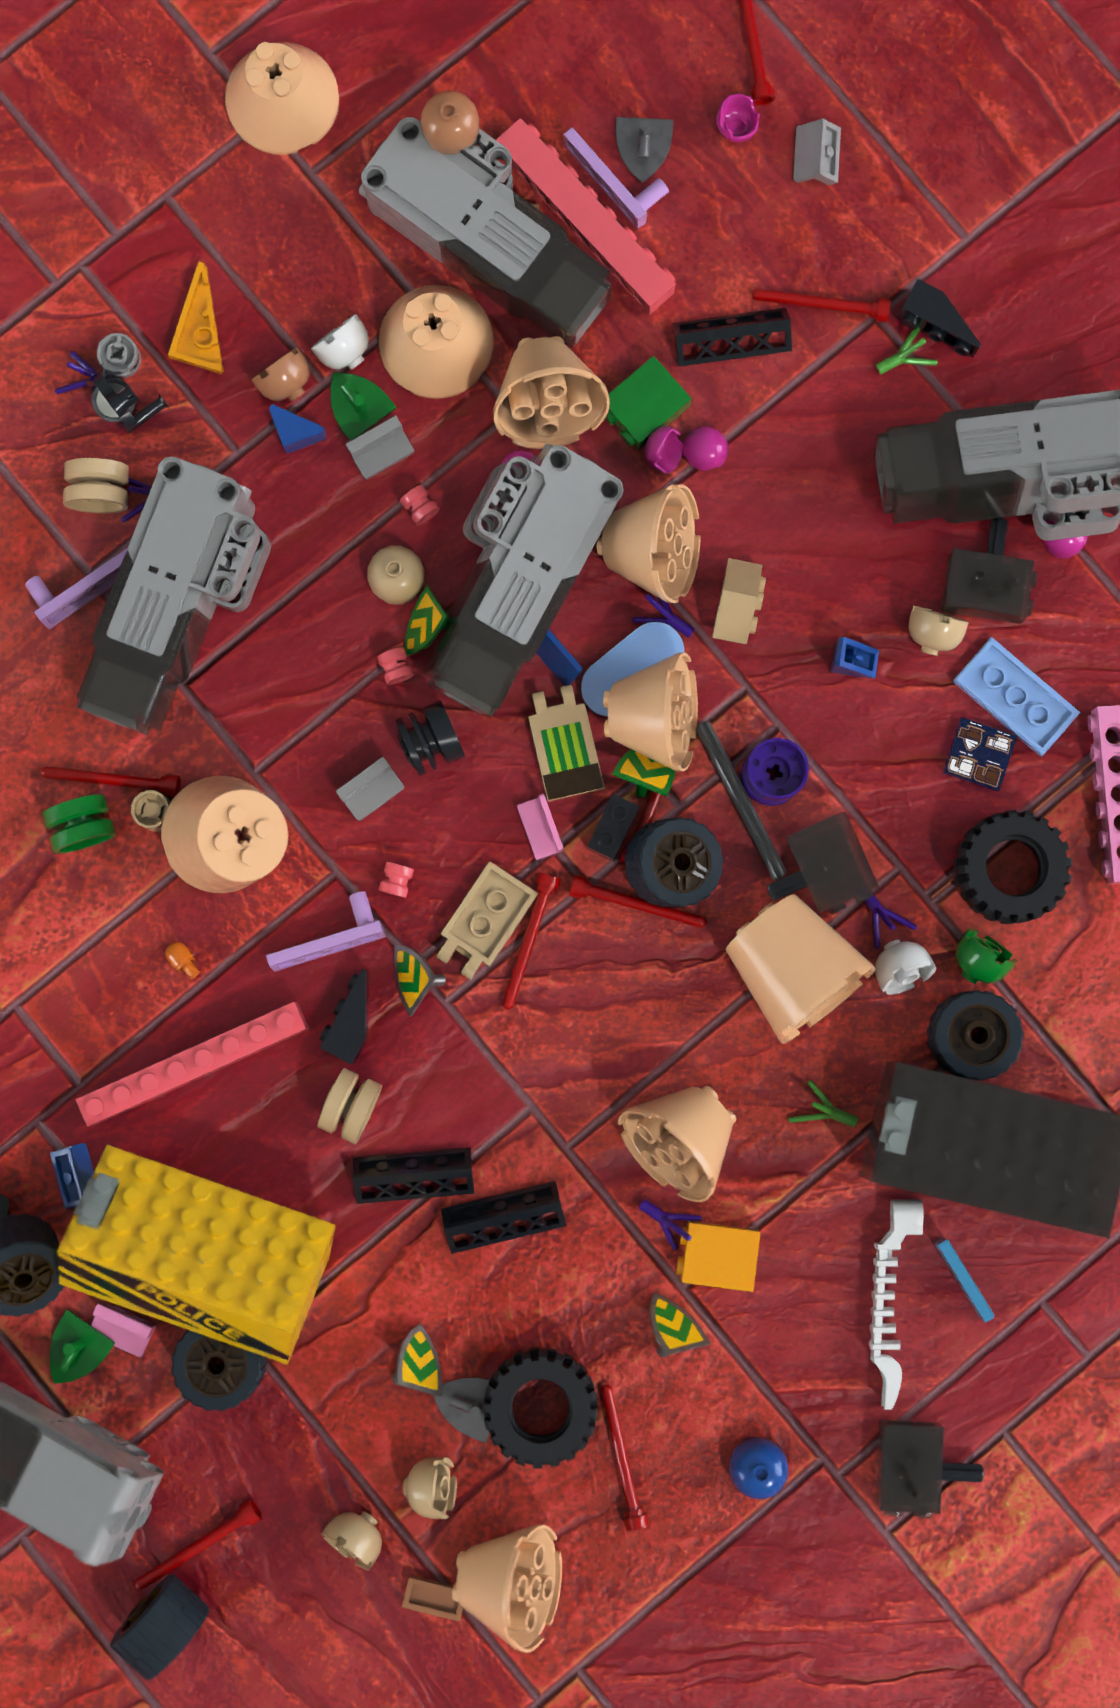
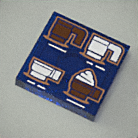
M962 717L942 773L998 792L1000 791L1017 736Z

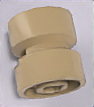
M147 790L141 792L134 798L131 804L132 817L138 825L152 832H161L164 815L171 800L157 791Z

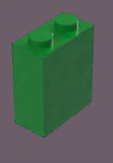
M653 356L609 393L610 406L605 420L610 425L615 424L621 430L619 434L623 441L630 447L634 445L639 451L646 445L650 434L659 427L668 426L691 406L692 398Z

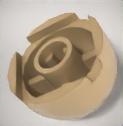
M390 545L380 549L372 557L367 569V580L372 592L379 599L389 604H404L412 601L421 588H423L425 570L421 559L412 550L403 546Z
M913 606L908 627L913 641L922 645L920 651L937 656L939 651H950L961 643L969 622L952 615Z
M424 1458L413 1466L408 1478L404 1480L403 1493L407 1496L411 1508L422 1517L447 1519L449 1516L445 1514L446 1511L453 1510L457 1494L456 1476L450 1478L449 1467H454L449 1458Z
M364 1511L361 1515L353 1512H344L335 1516L321 1533L322 1536H325L324 1540L344 1557H350L354 1560L358 1558L355 1564L365 1570L371 1569L381 1552V1534L375 1527L377 1521Z

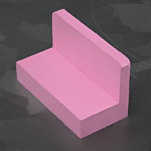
M544 793L538 795L536 799L517 805L536 861L563 852L564 848Z
M104 1300L97 1303L92 1314L95 1318L91 1324L92 1327L113 1340L115 1347L137 1357L143 1356L157 1325Z

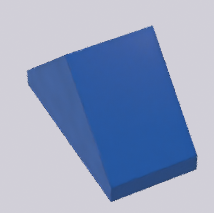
M271 404L269 410L286 454L325 440L327 433L323 426Z
M839 637L834 644L830 672L875 678L879 650L846 637Z

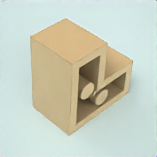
M728 558L712 638L747 645L749 633L755 634L758 617L754 616V611L761 610L766 577L761 576L763 565Z

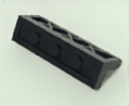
M786 307L672 323L679 367L792 351L791 319ZM784 331L785 343L773 345L767 341L773 332ZM752 335L758 339L752 348L744 349L738 344L744 336ZM724 339L729 343L723 352H715L710 348L716 340ZM695 343L701 347L696 355L683 356V344Z
M471 1147L353 1158L352 1179L357 1204L475 1194ZM454 1178H467V1184L455 1185L450 1182ZM429 1180L437 1183L434 1187L421 1185L424 1181ZM395 1183H403L407 1185V1187L402 1190H396L391 1186H393ZM374 1186L378 1189L375 1192L362 1193L361 1187Z
M556 1181L441 1209L443 1227L451 1254L566 1226ZM557 1211V1218L549 1220L541 1218L544 1214ZM518 1220L528 1221L524 1226L516 1227L512 1225ZM489 1227L499 1228L495 1233L487 1234L484 1232ZM464 1233L470 1235L468 1239L455 1242L453 1237Z

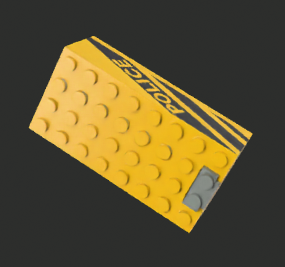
M107 1145L93 1176L90 1177L76 1207L74 1217L58 1249L59 1284L288 1365L329 1260L335 1224Z

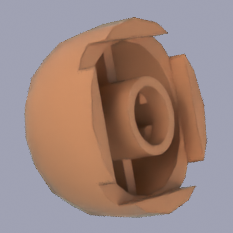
M445 90L436 93L426 102L421 113V130L432 149L442 154H457L461 152L460 150L474 144L479 134V115L474 103L466 95L458 91Z
M295 347L251 381L266 398L273 401L289 398L292 402L305 392L302 387L309 379V366L298 347Z

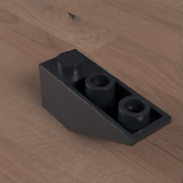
M917 279L897 318L902 320L906 327L911 329L919 328L931 340L938 343L944 342L953 347L956 353L973 358L981 346L978 339L943 291Z
M364 969L361 970L360 974L355 972L347 986V988L351 989L346 1000L343 998L339 1000L333 1014L337 1015L332 1026L328 1024L325 1026L319 1040L323 1041L321 1049L349 1064L355 1063L368 1039L369 972Z

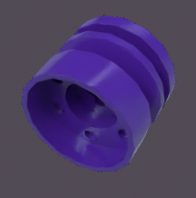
M777 737L760 743L748 755L741 769V782L749 798L760 805L771 807L782 805L793 798L803 788L808 779L809 764L807 756L800 746L788 739ZM771 769L776 770L775 776L777 777L773 781L769 779L770 774L767 773Z

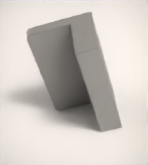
M819 119L796 128L793 176L795 182L800 183L817 179L827 185L838 183L841 127L825 119Z
M396 415L346 443L348 452L366 480L414 453V448L405 435Z
M382 757L336 790V793L354 817L361 821L404 790L405 786L384 757Z

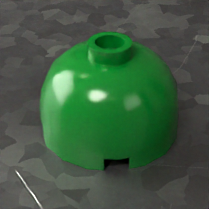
M968 928L956 947L958 965L964 970L962 976L974 984H977L978 981L989 984L1002 980L1012 970L1017 960H1010L1013 954L987 935L985 939H981L976 936L979 932L978 930Z

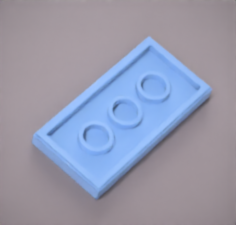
M992 637L952 681L1040 757L1048 751L1080 714L1075 707Z

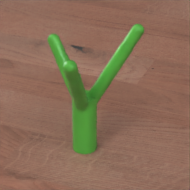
M919 328L911 332L898 353L876 364L880 375L900 364L937 365V360L906 358V356L926 343V340L922 338L910 346L920 331Z
M809 1080L807 1084L823 1102V1104L814 1101L812 1106L825 1113L788 1118L790 1123L831 1118L853 1128L858 1121L857 1116L834 1107L812 1080Z

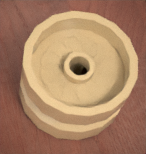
M78 458L64 463V479L71 484L63 489V505L65 507L89 513H117L128 509L129 494L125 489L121 488L129 483L128 465L119 461L101 458Z
M343 1068L327 1095L317 1127L326 1132L333 1133L337 1130L342 1120L345 1119L341 1129V1138L357 1144L374 1110L383 1085L367 1079L363 1082L359 1091L355 1093L359 1082V1075Z

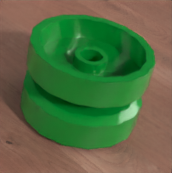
M95 794L72 799L43 811L42 817L45 827L50 830H59L49 839L53 853L64 854L86 849L108 841L117 835L113 820L100 818L109 810L105 795Z

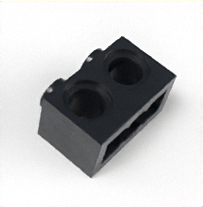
M613 794L588 843L587 850L613 862L640 806Z

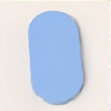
M661 622L643 624L592 664L585 672L581 684L582 698L587 707L598 715L608 717V708H604L603 705L604 691L611 690L613 683L676 653H684V644L678 632L671 626Z

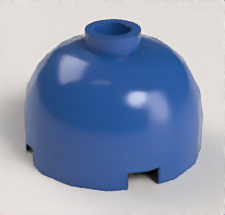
M752 1437L743 1440L734 1448L728 1470L732 1483L740 1493L752 1499L763 1500L773 1497L782 1490L788 1479L789 1465L785 1453L777 1443L762 1437Z

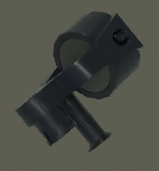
M104 368L85 381L88 386H93L90 393V403L95 413L103 420L119 422L117 424L118 427L124 429L128 434L165 407L169 408L159 394L158 399L140 412H133L135 403L140 400L123 379L106 377L107 372Z

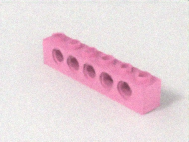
M1120 705L1096 707L1091 711V715H1088L1087 720L1088 730L1090 733L1093 732L1094 744H1091L1090 755L1092 761H1096L1097 773L1093 774L1094 789L1099 792V802L1096 803V815L1098 819H1101L1102 831H1099V845L1101 849L1104 848L1105 860H1102L1101 870L1103 877L1107 878V884L1120 883V858L1116 852L1120 845V831L1114 826L1115 817H1120V802H1116L1111 796L1113 787L1120 789V770L1118 773H1114L1108 767L1110 758L1117 760L1120 764ZM1107 730H1112L1116 733V744L1107 741L1105 737Z

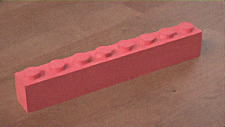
M520 118L496 139L497 142L509 150L512 156V169L648 315L652 314L674 294L676 284L674 283L675 278L668 269H661L655 262L654 254L647 247L642 248L636 242L637 238L627 226L623 228L616 221L617 216L614 211L607 205L605 207L601 205L597 200L596 192L589 185L584 186L578 180L579 176L569 164L565 166L559 160L560 156L551 144L545 145L540 139L538 130L531 123L527 125Z
M292 1002L75 1100L87 1127L95 1126L309 1030V1026L298 1002Z

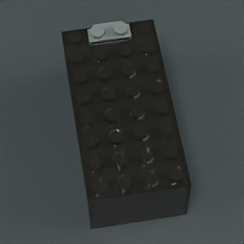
M886 1061L860 1177L891 1187L1110 1238L1120 1192V1115L912 1065Z

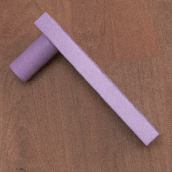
M573 127L564 134V146L638 230L646 223V210L669 192L666 184L658 178L634 198Z
M125 549L55 598L40 576L30 578L25 586L40 607L34 613L50 630L129 576L133 562L128 550Z
M357 892L349 896L358 927L266 955L269 967L276 972L385 938L383 925L379 920L374 921L366 892Z

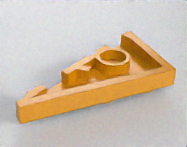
M199 261L168 357L182 363L223 374L207 266Z

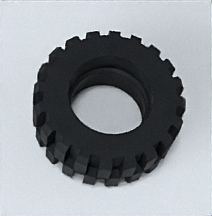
M1007 810L983 819L964 835L963 842L959 843L956 850L958 857L954 860L953 868L957 869V876L954 879L956 885L961 887L962 893L960 895L962 899L970 902V908L975 913H982L985 919L1000 921L1001 924H1019L1042 917L1043 914L1050 912L1056 907L1057 901L1063 899L1066 894L1065 886L1070 884L1072 875L1068 874V869L1073 867L1072 858H1067L1066 850L1070 849L1067 841L1062 842L1058 836L1061 832L1057 827L1051 828L1047 825L1049 820L1042 816L1036 818L1032 812L1028 811L1016 812V810ZM1016 840L1024 843L1032 850L1037 859L1038 877L1036 883L1023 894L1008 895L1002 893L995 888L988 877L986 870L987 856L991 849L1002 841Z
M539 1347L530 1348V1351L526 1352L521 1350L515 1353L509 1360H504L490 1378L483 1402L485 1428L489 1431L490 1439L494 1446L498 1445L501 1448V1453L506 1458L511 1456L516 1459V1464L524 1466L525 1463L532 1464L534 1469H542V1465H550L551 1468L560 1466L561 1461L565 1459L570 1461L576 1457L575 1453L578 1450L585 1448L590 1435H593L595 1430L598 1404L593 1381L587 1375L586 1369L581 1363H576L573 1357L567 1353L561 1354L557 1352V1349L549 1347L548 1350H540ZM531 1380H550L559 1385L568 1398L569 1413L567 1419L553 1433L547 1435L531 1434L523 1430L514 1418L512 1410L514 1396L521 1386Z

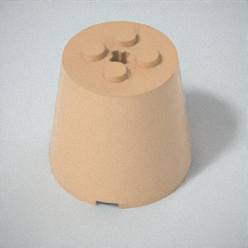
M211 776L192 782L174 797L164 815L161 839L168 863L182 880L206 892L229 893L253 884L279 864L287 847L288 829L279 807L256 787L235 777ZM236 830H242L241 834L244 836L242 841L238 840V837L234 835Z
M795 894L780 900L776 904L770 903L764 907L756 919L751 923L747 922L737 930V936L726 948V952L782 1044L799 1036L800 1032L797 1029L807 1024L811 1028L863 984L859 980L863 975L868 978L876 969L872 963Z

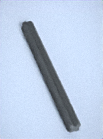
M705 721L696 727V732L773 880L782 878L787 874V870L711 723Z

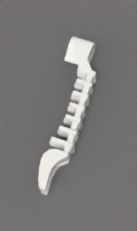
M891 1199L890 1230L880 1242H874L876 1258H873L875 1274L872 1275L874 1290L871 1291L873 1307L870 1308L872 1324H870L871 1340L869 1341V1348L871 1350L870 1360L877 1365L882 1376L881 1406H884V1410H892L897 1400L902 1380L900 1364L893 1357L887 1354H880L881 1350H901L900 1340H881L882 1333H896L895 1323H882L883 1317H894V1307H883L884 1300H895V1291L884 1290L885 1284H896V1274H885L886 1267H898V1258L892 1257V1251L901 1250V1243L905 1236L923 1234L924 1211L922 1199Z

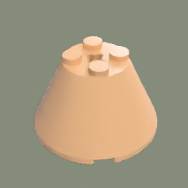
M263 42L255 50L244 56L233 69L226 86L225 103L229 119L235 131L244 141L263 152L285 155L297 153V150L305 148L312 143L315 145L327 134L338 112L339 91L332 70L314 51L294 43Z
M444 285L423 286L400 297L386 313L379 333L380 355L389 375L398 385L400 384L405 389L413 392V394L425 398H447L466 391L480 379L479 377L485 371L487 365H489L493 353L492 327L484 309L467 293Z
M561 337L524 338L518 343V348L512 356L494 405L493 417L498 432L502 436L505 434L511 438L513 444L533 449H543L545 444L564 446L580 440V434L590 428L594 431L603 422L609 410L610 399L605 384L564 344V340Z
M674 484L613 511L603 528L602 538H599L597 541L598 555H603L604 562L610 570L667 603H678L680 596L685 597L688 594L697 570L700 535H695L694 519H699V513L692 492L685 485Z
M676 653L614 682L611 690H605L603 705L604 708H608V720L604 724L605 736L612 737L614 741L675 771H686L693 757V751L688 750L690 738H696L698 716L695 671L688 670L686 663L691 662L690 656L687 653Z
M704 1086L702 1089L689 1087L630 1107L618 1119V1124H622L624 1128L621 1137L640 1166L663 1187L670 1184L680 1191L678 1193L679 1197L693 1202H704L714 1193L733 1124L736 1122L735 1115L717 1100V1093L708 1086Z
M533 1525L470 1547L467 1551H461L457 1557L458 1574L457 1582L452 1590L453 1600L459 1602L464 1609L517 1651L531 1652L541 1644L544 1638L540 1635L545 1625L552 1624L558 1606L562 1582V1557L560 1551H555L553 1540H557L556 1534L550 1527L545 1525Z

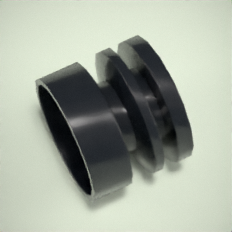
M441 700L423 708L425 722L420 723L413 712L410 713L409 717L413 727L409 729L406 728L402 717L395 720L401 747L408 762L418 772L419 776L426 774L421 762L423 760H429L433 771L437 769L435 759L437 754H441L447 764L465 757Z

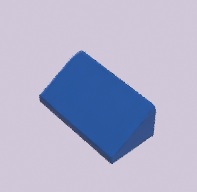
M543 626L531 640L530 647L562 684L568 686L582 675V667L549 628Z
M85 1143L50 1153L66 1210L77 1207L90 1177L94 1174Z

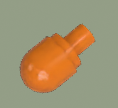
M173 942L168 945L165 957L175 970H178V972L184 971L190 979L195 978L200 973L193 964L195 961L194 955L186 945L181 942Z

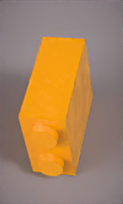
M688 1221L687 1227H682V1229L691 1235L692 1239L687 1241L680 1236V1245H685L683 1257H678L676 1274L681 1275V1282L753 1292L761 1232L756 1229Z

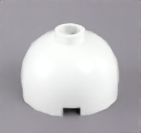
M355 314L313 345L311 350L325 366L331 369H341L349 366L352 370L365 360L362 354L368 348V332L363 322Z
M894 940L884 946L885 950L879 955L875 964L877 982L882 992H886L887 995L899 994L915 987L912 982L920 977L924 982L936 971V966L926 949L918 943L909 941L900 942V940Z

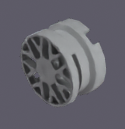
M121 333L110 334L104 337L98 345L97 358L100 365L109 375L124 379L134 375L139 369L141 354L134 341L127 335Z

